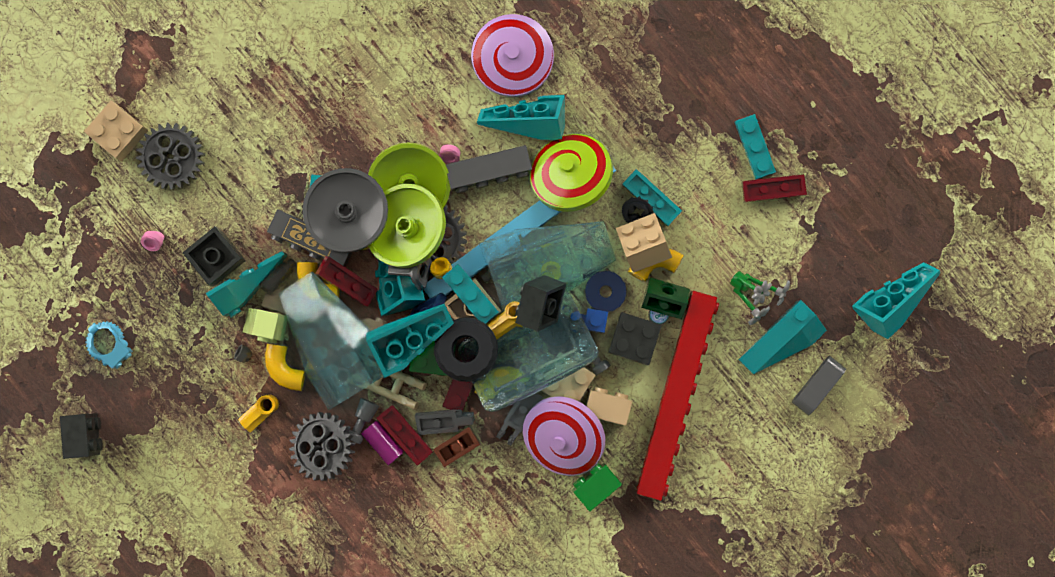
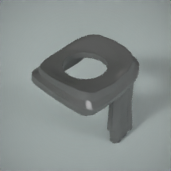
M429 258L423 262L425 267L421 275L420 267L422 263L409 268H396L389 265L388 274L411 277L413 284L421 291L423 288H426L432 260Z

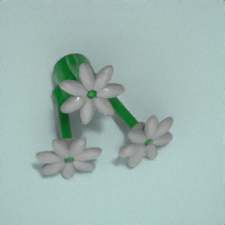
M738 271L733 276L730 282L735 287L733 292L739 295L754 316V318L748 321L749 325L760 321L761 317L765 316L770 310L768 306L760 311L753 305H757L759 302L764 303L765 296L770 295L768 290L775 292V295L780 296L777 306H779L784 301L786 292L789 290L790 281H787L784 288H776L771 283L767 284L766 280L762 282L741 271ZM754 290L755 294L751 297L755 299L753 305L742 291Z

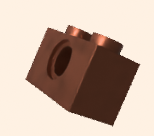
M469 426L433 450L443 467H446L478 447L481 443Z

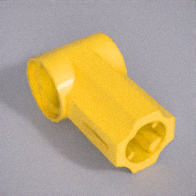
M519 302L509 303L503 313L486 324L493 331L496 339H499L516 326L522 327V325L515 323L517 318L515 316L516 309L520 304Z
M274 395L260 397L238 419L240 424L251 433L278 409L279 400ZM265 399H269L272 402L270 410L264 408L263 403Z

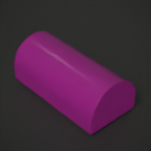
M378 420L361 433L388 466L404 453L403 449Z

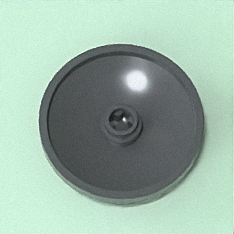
M341 168L323 174L310 186L304 198L303 219L308 232L321 246L334 252L352 253L367 248L378 239L387 223L388 203L382 188L371 176L356 169Z

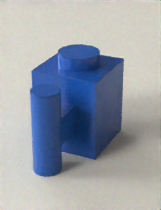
M587 308L586 315L575 312L571 315V320L584 323L583 330L605 333L608 312Z

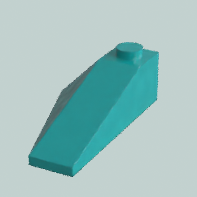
M378 259V270H375V277H379V290L376 292V298L381 316L412 309L425 301L423 290L420 291L416 288L411 277L389 275V265Z
M923 262L903 273L901 278L891 283L889 280L884 283V287L865 293L852 307L872 331L889 339L906 322L939 276L940 270Z

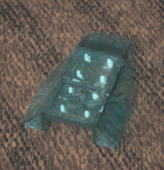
M604 221L517 229L479 243L499 298L498 302L502 313L509 303L514 301L520 303V290L524 283L543 275L567 283L564 292L566 294L616 261Z
M310 272L278 293L306 375L328 410L384 377L366 342V333L371 330L313 272Z

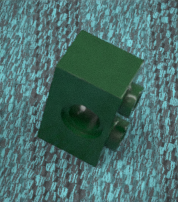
M650 277L644 292L641 308L682 320L688 304L690 289Z

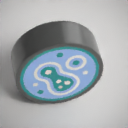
M650 310L648 312L651 322L662 325L669 319L668 315Z

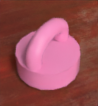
M443 145L439 156L445 164L458 162L460 159V149L454 145Z
M147 231L141 238V244L149 251H158L163 244L164 235L158 231Z

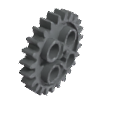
M167 122L166 128L158 124V131L150 128L152 135L150 136L145 133L144 136L147 140L139 141L143 148L136 149L141 153V156H137L136 159L142 161L137 167L145 169L141 175L148 176L146 181L149 183L154 181L155 187L161 184V188L164 190L167 189L168 185L171 190H175L176 184L179 188L183 189V182L190 185V177L197 179L194 174L195 171L202 172L198 165L205 164L200 160V157L205 156L204 153L199 152L204 147L202 144H197L200 138H192L194 132L192 130L187 132L188 128L186 126L180 129L178 123H175L173 128L169 122ZM165 138H170L169 146L163 148L162 141ZM184 147H188L189 153L186 156L181 157V149ZM172 154L174 155V158L170 159L167 157V155ZM160 156V164L153 166V159ZM178 165V174L172 175V167Z
M448 205L443 208L446 227L451 228L452 235H444L443 240L449 241L451 244L447 245L442 241L440 246L443 247L444 253L441 255L434 253L430 258L433 262L439 257H444L453 264L455 263L453 257L457 259L461 257L458 251L464 252L465 250L461 244L467 243V240L462 238L467 235V231H461L465 226V223H458L461 216L454 217L455 210H452L450 213L447 212Z
M317 412V416L310 414L309 419H302L304 425H296L299 429L298 432L292 431L296 438L290 439V442L294 443V447L289 448V450L294 451L295 454L290 458L297 459L294 467L301 466L299 473H306V478L313 477V480L321 479V481H327L328 478L335 479V474L342 475L341 469H348L345 463L353 461L348 456L349 454H355V451L350 449V446L355 445L354 442H350L354 434L347 433L351 427H343L345 420H338V415L332 416L331 413L323 414L322 412ZM321 427L323 428L322 436H320L319 430ZM335 441L338 442V447L336 450L333 446ZM308 443H309L310 446H311V449H310L309 452H307V445H308ZM322 457L325 458L324 466L321 465Z

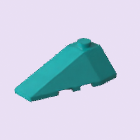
M544 95L538 97V101L526 103V100H521L515 106L509 107L503 104L481 109L477 125L540 140L553 141L562 139L565 129V95Z
M283 251L260 262L257 265L258 269H247L241 273L240 279H229L208 291L206 295L223 316H230L232 318L242 312L240 309L250 301L286 259L287 254Z
M802 300L796 301L738 360L752 374H755L812 346L827 330L816 314Z
M444 303L367 332L366 342L385 378L405 369L417 355H420L432 341L440 337L454 322Z

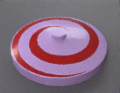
M508 14L492 19L480 29L473 42L471 59L477 78L487 89L500 96L521 97L534 92L547 80L553 66L554 50L548 33L539 23L523 15Z
M549 397L538 402L525 418L523 438L528 451L540 465L554 473L567 476L586 473L598 463L603 455L605 433L602 424L597 416L579 401L567 397Z

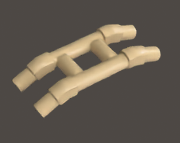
M362 355L357 356L356 363L376 370V374L372 382L350 374L348 382L414 410L418 408L419 403L403 396L399 392L403 382L423 391L427 387L426 382L398 371L390 375V377L396 379L392 389H386L379 386L383 374L377 362Z

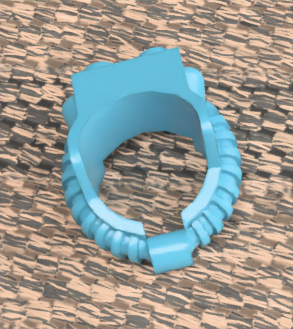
M108 321L98 324L93 323L88 328L89 333L87 334L88 337H86L87 351L95 360H101L104 366L108 365L112 369H118L122 365V361L132 356L131 353L133 351L130 347H127L128 342L123 340V332L115 323H109ZM108 328L115 337V347L108 354H101L94 346V334L99 329Z

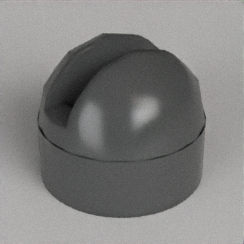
M241 344L235 352L234 360L242 363L248 362L249 358L252 357L251 350Z

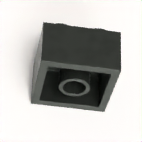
M216 226L183 252V255L205 282L213 287L246 261L221 229Z
M546 275L524 283L520 290L521 300L516 309L517 318L515 323L537 332L557 323L567 283Z
M621 312L608 353L641 364L650 365L662 325Z
M97 413L60 416L63 459L100 455V451L103 449V442L99 438L101 420Z

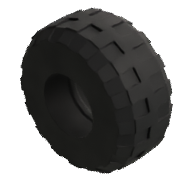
M467 317L453 320L454 324L435 340L434 355L439 368L452 379L463 382L478 380L488 374L496 363L498 357L497 339L493 331L480 320ZM472 337L479 345L478 355L471 362H460L454 355V346L459 339Z

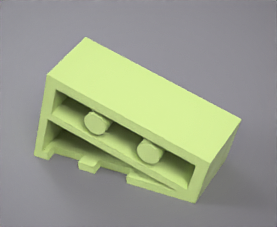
M248 308L243 332L258 336L257 340L277 344V340L283 341L288 316Z

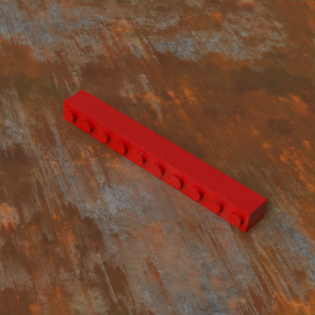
M694 290L691 291L637 484V494L657 500H662V496L666 497L669 488V485L666 484L667 478L672 476L675 464H672L673 456H677L680 449V444L677 443L679 435L683 436L686 424L683 423L685 415L688 416L690 413L691 403L688 402L690 395L694 396L697 387V383H694L695 377L700 375L703 363H700L701 355H705L708 348V343L705 342L707 334L711 335L714 323L711 322L713 314H717L719 303L716 302L717 297Z

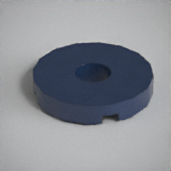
M610 271L597 272L591 276L585 288L586 300L595 310L606 312L619 308L624 302L627 292L622 278ZM602 286L611 288L612 293L609 297L601 296L600 288Z

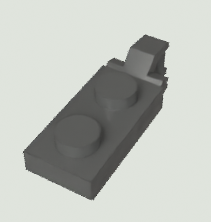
M459 409L418 412L415 414L418 435L459 432L460 429H464L465 425H473L475 420L474 412L462 413V410Z

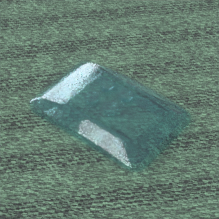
M564 292L557 323L538 332L524 326H516L497 339L498 357L494 367L484 377L472 381L483 407L489 412H495L553 385L595 361L599 353L598 348L572 296L568 292ZM472 337L465 339L459 345V354L464 363L474 360L479 352V345Z

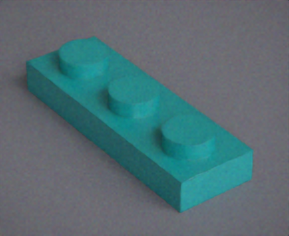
M753 114L736 120L735 125L755 180L776 173L756 115Z
M637 169L622 184L634 197L640 196L641 199L648 200V203L653 206V213L667 227L682 212L676 204Z
M459 264L442 277L478 320L486 324L499 313Z

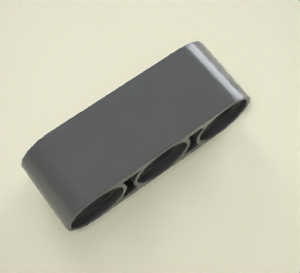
M828 356L794 397L792 403L809 416L839 381L846 368L834 358Z

